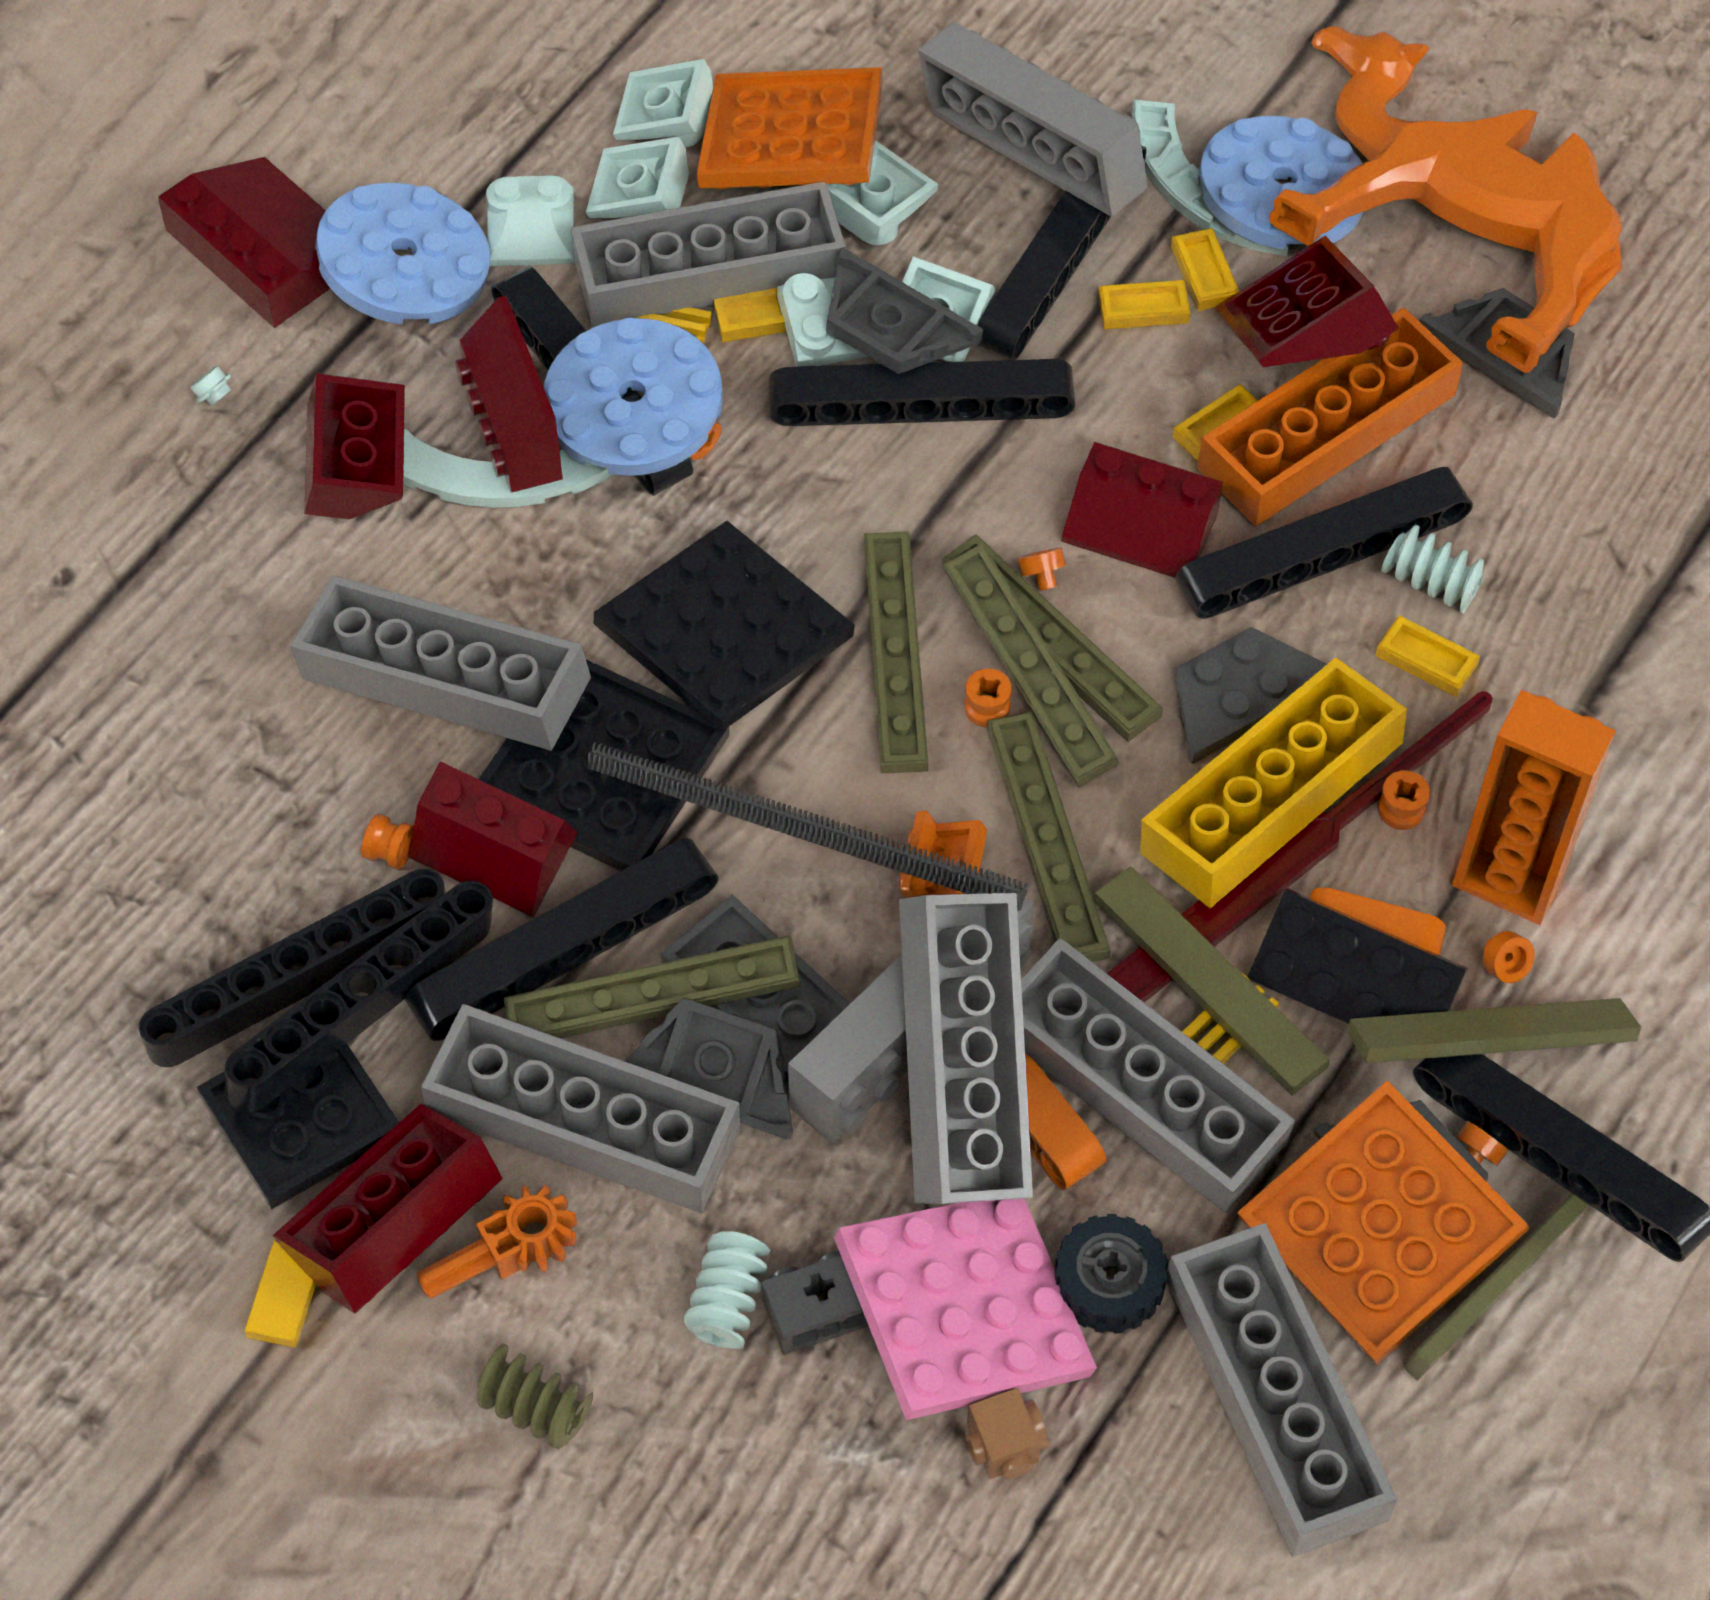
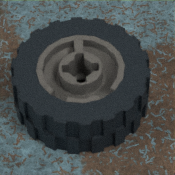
M1107 1214L1104 1217L1092 1216L1088 1218V1221L1082 1224L1079 1222L1073 1226L1072 1232L1069 1235L1066 1234L1061 1241L1060 1251L1057 1250L1055 1261L1056 1285H1059L1060 1294L1064 1302L1066 1301L1067 1306L1073 1311L1078 1324L1084 1328L1088 1326L1099 1333H1105V1331H1111L1114 1334L1124 1333V1330L1129 1328L1134 1330L1142 1326L1144 1320H1150L1156 1312L1157 1305H1161L1168 1276L1167 1254L1163 1253V1245L1159 1238H1155L1151 1234L1152 1230L1145 1224L1142 1226L1136 1223V1219L1128 1216L1126 1218L1117 1217V1214ZM1112 1267L1119 1273L1114 1275L1113 1280L1107 1279V1273L1103 1269Z

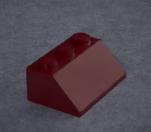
M315 374L307 405L304 514L349 520L402 500L404 482L405 385Z
M1094 442L1078 478L1061 542L1175 578L1177 572L1184 565L1200 558L1218 514L1223 482Z
M440 761L417 804L408 857L460 883L464 881L480 882L489 888L493 899L534 918L578 833L565 820Z

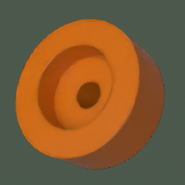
M1062 547L1042 550L1017 558L1021 575L1029 576L1035 574L1039 590L1056 587L1057 584L1053 570L1066 565Z
M1500 932L1488 940L1484 946L1483 964L1486 971L1505 983L1520 981L1529 973L1533 966L1535 951L1532 943L1515 932Z
M1469 1121L1465 1123L1456 1136L1458 1140L1468 1146L1466 1150L1479 1164L1485 1158L1495 1166H1498L1509 1151L1504 1145Z

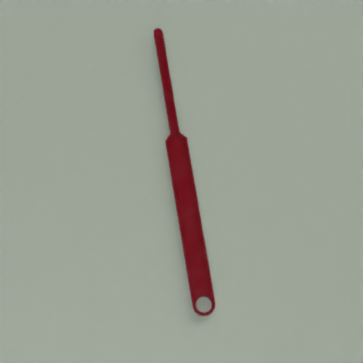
M1485 691L1477 693L1328 813H1321L1212 908L1198 900L1181 915L1215 947L1337 849L1340 830L1380 799L1383 784L1388 776L1401 770L1414 772L1488 713L1493 701L1492 695ZM1141 947L1106 973L1144 1003L1173 980Z

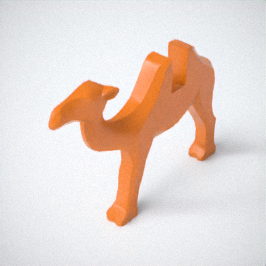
M1339 26L1327 27L1317 31L1311 42L1313 47L1317 50L1328 52L1352 75V78L1339 93L1335 108V119L1340 130L1369 161L1352 168L1330 187L1314 194H1303L1294 190L1284 189L1273 201L1274 209L1270 212L1269 216L1271 224L1303 244L1310 246L1321 234L1328 232L1347 217L1394 200L1414 199L1427 207L1435 215L1469 233L1500 244L1534 252V276L1537 291L1536 307L1527 318H1514L1510 316L1499 318L1491 328L1492 336L1486 342V347L1490 353L1524 373L1530 372L1538 364L1539 357L1548 351L1557 336L1565 328L1572 327L1579 322L1592 301L1622 269L1621 245L1618 240L1622 230L1620 216L1600 188L1597 162L1590 147L1573 132L1543 164L1522 154L1519 151L1528 143L1538 114L1536 111L1526 109L1467 122L1407 121L1391 117L1387 114L1385 106L1407 87L1416 65L1428 52L1429 47L1425 44L1417 43L1403 44L1386 32L1362 36L1348 32Z

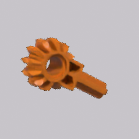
M545 1184L538 1191L537 1195H531V1191L526 1185H523L521 1188V1198L519 1199L505 1194L502 1199L505 1210L493 1211L492 1216L476 1224L480 1240L420 1270L416 1274L423 1293L428 1298H434L492 1267H495L502 1280L520 1270L524 1272L532 1261H537L539 1270L543 1272L548 1268L547 1259L549 1257L563 1263L566 1258L563 1247L574 1246L576 1243V1234L571 1229L577 1225L575 1212L567 1210V1198L561 1194L551 1199L550 1188ZM538 1222L546 1225L537 1234L531 1235L523 1232V1229L531 1223Z

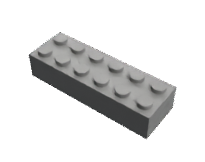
M954 21L918 50L930 110L933 115L1111 217L1116 215L1148 187L1140 140V129L1138 123L1130 116L1116 112L1104 105L1099 99L1087 96L1073 88L1068 82L1058 80L1042 71L1036 64H1030L1020 59L1005 47L993 44L982 38L976 31L968 30Z
M823 182L571 227L574 263L591 327L630 317L636 318L649 314L661 315L671 313L672 310L714 305L713 299L777 288V286L784 285L790 277L800 273L812 274L819 279L836 277L839 253L843 248L846 249L827 184Z
M333 575L290 645L304 680L551 751L591 679L583 648L579 643Z
M990 869L988 870V877L992 872ZM1027 898L1023 901L1021 910L1017 911L1020 968H1022L1031 955V949H1029L1030 938L1034 929L1032 926L1034 904ZM902 954L788 1063L790 1109L832 1144L844 1133L847 1135L854 1133L864 1122L867 1110L878 1099L884 1102L890 1098L901 1082L900 1078L908 1071Z
M1016 893L923 895L899 899L915 1203L945 1204L1033 1198Z
M1059 938L1021 979L1025 1053L1040 1067L1225 1213L1228 1212L1288 1142L1295 1123L1292 1117L1063 939Z
M462 1004L421 1086L425 1106L462 1127L699 1213H703L741 1129L740 1107L737 1101Z
M1266 1223L1171 1256L1167 1276L1168 1287L1292 1557L1388 1522L1397 1502L1396 1495Z

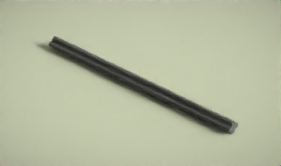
M598 742L593 743L592 751L588 753V769L596 772H602V774L638 784L639 786L695 803L696 805L716 810L738 819L759 824L772 830L775 829V831H780L781 833L807 840L817 845H823V847H828L835 851L845 852V854H850V856L883 865L902 873L905 872V874H910L932 883H938V885H943L962 893H1016L1017 911L1021 910L1028 891L1026 890L1028 883H1025L1022 888V881H1019L1016 886V879L1010 884L1011 878L1008 877L1005 882L1004 875L999 881L1000 874L998 873L995 879H993L994 872H991L988 877V870H986L984 875H982L983 868H980L977 873V866L971 871L972 865L969 864L966 870L965 862L960 868L961 861H958L956 866H954L955 859H952L949 864V857L943 862L944 856L941 855L938 860L937 853L932 859L933 852H930L927 857V850H924L921 855L922 848H919L916 853V846L910 851L911 845L908 844L905 850V843H902L899 848L900 841H897L894 846V839H891L890 844H888L889 838L886 837L883 842L882 835L879 840L878 834H875L872 839L873 832H869L867 837V830H864L861 835L862 829L859 828L856 833L855 826L850 832L851 825H848L845 830V823H842L840 827V822L837 821L834 826L833 819L830 821V824L829 818H826L823 823L824 816H821L818 821V814H815L813 818L812 812L809 813L807 818L808 811H804L802 815V809H799L797 812V807H794L791 812V805L786 810V804L784 803L780 809L781 802H778L775 807V800H772L770 804V799L767 798L765 801V797L762 796L759 801V795H756L754 799V793H751L749 796L748 791L743 796L744 790H740L738 794V788H735L733 791L732 786L727 791L728 785L726 784L723 786V789L722 783H719L717 786V781H714L712 784L711 779L706 784L707 778L705 777L702 779V782L701 776H698L696 779V774H693L691 777L690 772L685 777L686 771H682L680 775V769H677L675 772L674 767L670 770V766L667 765L665 768V764H661L659 768V762H656L654 766L653 760L649 763V759L644 761V757L639 759L638 755L633 759L634 754H630L628 757V752H625L623 755V750H620L618 753V749L615 748L613 751V747L608 749L607 745L603 747L601 743L597 747Z

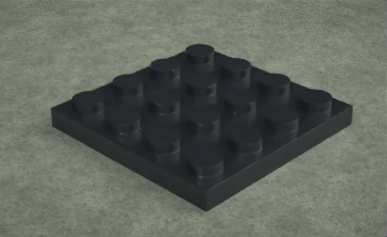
M725 521L594 611L593 624L720 732L724 731L852 638L855 628L854 623L729 521Z
M586 659L591 679L552 751L506 738L479 780L565 820L578 833L571 848L622 871L653 854L686 801L588 769V753L592 751L593 743L598 742L597 747L600 743L603 744V747L607 745L608 749L613 747V751L616 748L618 753L620 750H623V755L625 752H628V757L630 754H634L633 759L638 755L639 759L644 757V761L649 759V763L653 760L654 766L656 762H659V768L661 764H665V768L668 765L670 770L674 767L675 772L677 769H680V775L682 771H686L685 777L688 772L691 773V777L693 774H696L697 779L698 776L703 777L730 736L729 727L720 732L693 708Z

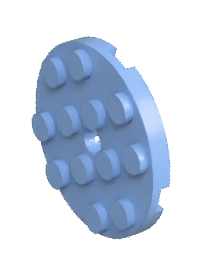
M1258 116L1239 119L1213 136L1203 152L1198 180L1201 181L1204 191L1203 200L1206 206L1224 226L1254 243L1285 250L1287 244L1303 243L1271 224L1269 216L1270 212L1274 209L1273 201L1284 189L1294 190L1303 194L1317 193L1330 187L1346 172L1362 164V162L1348 142L1317 126L1310 119ZM1289 177L1292 178L1290 183L1283 185L1276 181V179L1287 180ZM1363 212L1345 218L1331 230L1321 234L1316 241L1324 236L1332 243L1344 238L1357 226Z
M377 183L359 186L339 197L328 207L319 223L315 242V249L317 250L320 263L319 271L331 290L341 300L359 312L395 324H403V319H427L428 324L438 323L464 312L482 293L490 266V250L487 239L473 216L456 202L437 193L428 186L404 183ZM409 247L412 249V255L399 256L394 252L397 249L408 250Z
M630 317L601 324L581 333L557 355L547 372L544 382V390L556 417L559 446L577 462L583 465L585 462L607 468L608 474L625 476L644 475L662 471L679 464L705 444L708 440V433L715 424L716 419L720 418L722 412V381L719 368L710 351L691 333L670 323L658 320ZM631 387L632 391H640L645 394L642 399L635 402H628L622 399V396L627 393V388Z

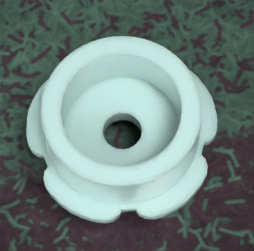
M218 365L205 373L190 386L198 397L196 401L201 403L206 400L210 405H213L231 390L226 383L231 378V374L225 375Z

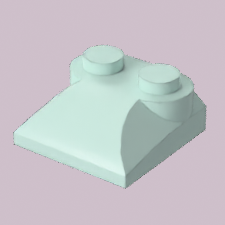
M700 59L630 72L613 132L616 140L658 139L679 136L685 147L698 143L705 133L713 92L711 70L706 61Z
M679 136L603 149L586 209L587 216L589 218H626L680 208L689 176L686 148Z
M875 141L870 181L868 183H857L854 185H844L842 183L827 184V188L838 223L866 243L883 245L896 238L899 224L938 191V184Z
M517 176L499 178L488 186L486 191L488 206L487 242L490 250V266L574 264L571 227H574V190L568 181L559 176Z
M916 257L912 258L902 281L975 325H978L995 292L994 286L989 283ZM970 348L940 358L939 360L963 362Z
M800 273L790 277L784 285L777 286V299L784 317L785 328L796 366H822L869 357L826 332L835 277L819 279L812 274Z

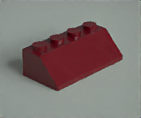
M507 296L498 297L459 340L462 359L455 360V365L461 385L469 384L470 389L467 390V397L473 416L481 415L482 420H478L483 443L485 446L492 445L494 448L493 451H490L495 474L497 477H505L510 492L513 493L563 480L555 414Z
M421 1103L275 1232L273 1237L325 1295L351 1312L357 1313L435 1240L447 1232L469 1209L482 1200L503 1178L480 1136Z

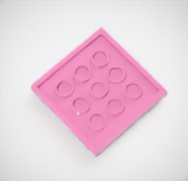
M1025 1198L960 1202L840 1227L835 1234L834 1240L906 1420L966 1407L969 1404L1018 1388L1021 1394L1089 1378L1097 1369L1075 1315L1068 1307L1066 1301L1064 1302L1060 1294L1059 1285H1056L1055 1268Z

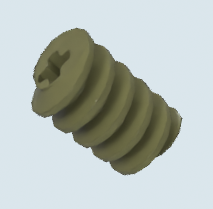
M501 1344L487 1361L478 1380V1405L488 1410L495 1406V1413L499 1418L508 1419L513 1416L512 1421L517 1428L525 1429L531 1425L530 1431L532 1436L538 1439L548 1436L550 1446L557 1449L562 1448L575 1437L586 1420L592 1405L593 1392L587 1395L580 1403L576 1400L579 1384L573 1382L563 1393L560 1392L561 1374L554 1373L544 1383L541 1381L544 1365L537 1363L526 1373L523 1371L526 1355L519 1353L509 1364L506 1362L509 1346Z

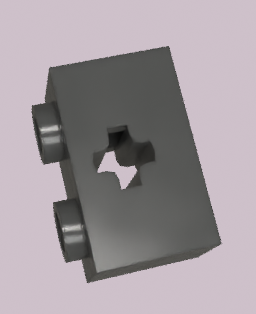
M839 1250L830 1252L822 1256L817 1263L800 1269L793 1266L782 1268L774 1272L769 1279L762 1281L763 1303L783 1355L869 1327ZM820 1293L821 1298L826 1301L820 1302L818 1297L814 1294Z

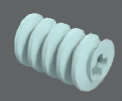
M1414 525L1406 534L1402 532L1388 551L1381 572L1386 574L1396 566L1395 579L1403 582L1412 574L1411 587L1416 590L1421 589L1429 582L1428 596L1433 599L1445 590L1444 604L1451 607L1461 599L1460 612L1464 614L1472 603L1483 580L1484 559L1479 558L1469 567L1466 565L1468 551L1463 550L1454 559L1450 557L1451 542L1447 541L1439 550L1434 549L1435 534H1429L1420 542L1418 541L1419 526Z
M723 1231L713 1234L708 1240L707 1249L709 1252L702 1259L703 1271L697 1275V1289L691 1294V1308L685 1313L684 1324L689 1331L703 1342L727 1349H741L745 1344L744 1338L733 1332V1330L745 1331L750 1327V1320L739 1312H752L755 1310L756 1301L746 1294L761 1292V1282L752 1276H762L766 1274L768 1269L767 1264L756 1256H766L771 1250L767 1245L749 1235L735 1231Z

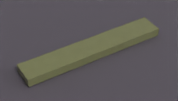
M909 531L864 533L881 774L928 771V751Z
M977 534L942 558V568L944 569L943 565L983 543L1078 696L1127 742L1162 717V706Z
M981 543L945 563L943 567L946 574L1027 705L1033 711L1035 718L1078 787L1119 765L1117 756L984 544Z
M1033 711L988 720V735L1054 942L1059 938L1063 939L1091 962L1110 958L1111 950Z
M1130 866L1095 892L1094 901L1291 1096L1329 1067L1330 1059L1133 867Z
M791 935L504 997L507 1020L557 1038H565L666 1016L683 998L712 1006L800 987L801 982Z
M1613 998L1350 1019L1347 1033L1365 1063L1634 1042L1638 1041L1641 1026L1622 999Z
M1571 1193L1415 1350L1405 1363L1406 1367L1404 1369L1418 1381L1565 1233L1590 1205Z

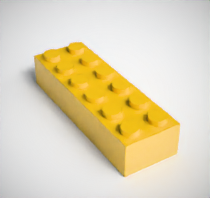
M1335 657L1141 820L1140 854L1206 906L1212 908L1403 744L1407 708Z

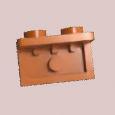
M927 810L917 811L913 829L908 833V844L911 845L910 851L916 846V853L919 848H922L921 855L924 850H927V857L930 852H933L932 859L937 853L938 860L941 855L944 856L943 862H945L947 857H949V864L952 859H955L954 866H956L958 861H961L960 868L965 862L966 870L969 864L972 865L971 871L977 866L978 873L981 868L987 828L981 820L937 824ZM905 872L900 874V890L905 898L923 895L964 894L949 887L938 885V883H932L916 876L905 874Z

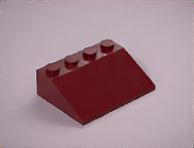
M266 157L192 173L158 196L166 231L273 328L331 289L319 271L320 263L317 250L315 249L319 223L326 210Z
M1326 236L1215 307L1218 314L1262 367L1360 354L1365 350H1372L1382 346L1387 342L1390 334L1399 329L1375 286Z

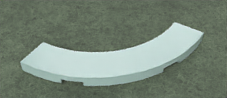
M1133 99L1132 119L1138 123L1141 145L1147 148L1145 172L1157 191L1168 203L1202 229L1213 228L1215 235L1221 239L1260 252L1287 256L1289 244H1287L1284 250L1254 243L1228 229L1210 212L1203 200L1204 191L1201 181L1198 180L1199 169L1194 164L1189 163L1182 151V144L1175 123V104Z
M404 428L403 485L412 489L420 488L437 494L441 500L490 508L536 505L545 503L546 498L562 495L570 491L572 495L582 492L614 474H608L607 468L585 462L583 465L570 457L564 450H560L563 480L511 493L505 477L496 476L492 462L477 461L445 453L416 438Z

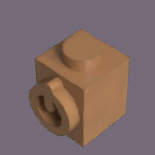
M1015 1388L969 1404L967 1424L971 1434L966 1435V1442L975 1465L983 1463L989 1479L1002 1475L1006 1479H1012L1032 1470L1033 1464L1039 1462L1040 1450L1049 1447L1046 1428L1036 1403L1032 1399L1024 1402L1019 1389Z

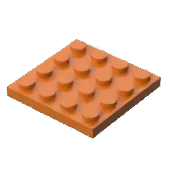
M882 67L716 74L696 174L698 187L722 190L730 187L757 186L759 188H768L784 185L801 186L818 182L826 184L842 183L844 185L868 183L870 181L883 87Z
M1388 1080L1237 1212L1239 1219L1248 1228L1266 1223L1288 1271L1376 1366L1529 1230L1528 1224Z

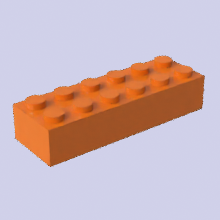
M1404 307L1392 314L1399 329L1390 334L1389 339L1382 346L1372 350H1365L1360 354L1320 360L1202 437L1197 469L1206 477L1222 481L1221 493L1255 527L1456 395L1463 362Z
M1521 689L1497 735L1452 886L1541 925L1563 881L1616 730L1603 725L1596 718L1579 715L1556 705L1554 701L1547 697L1535 696Z

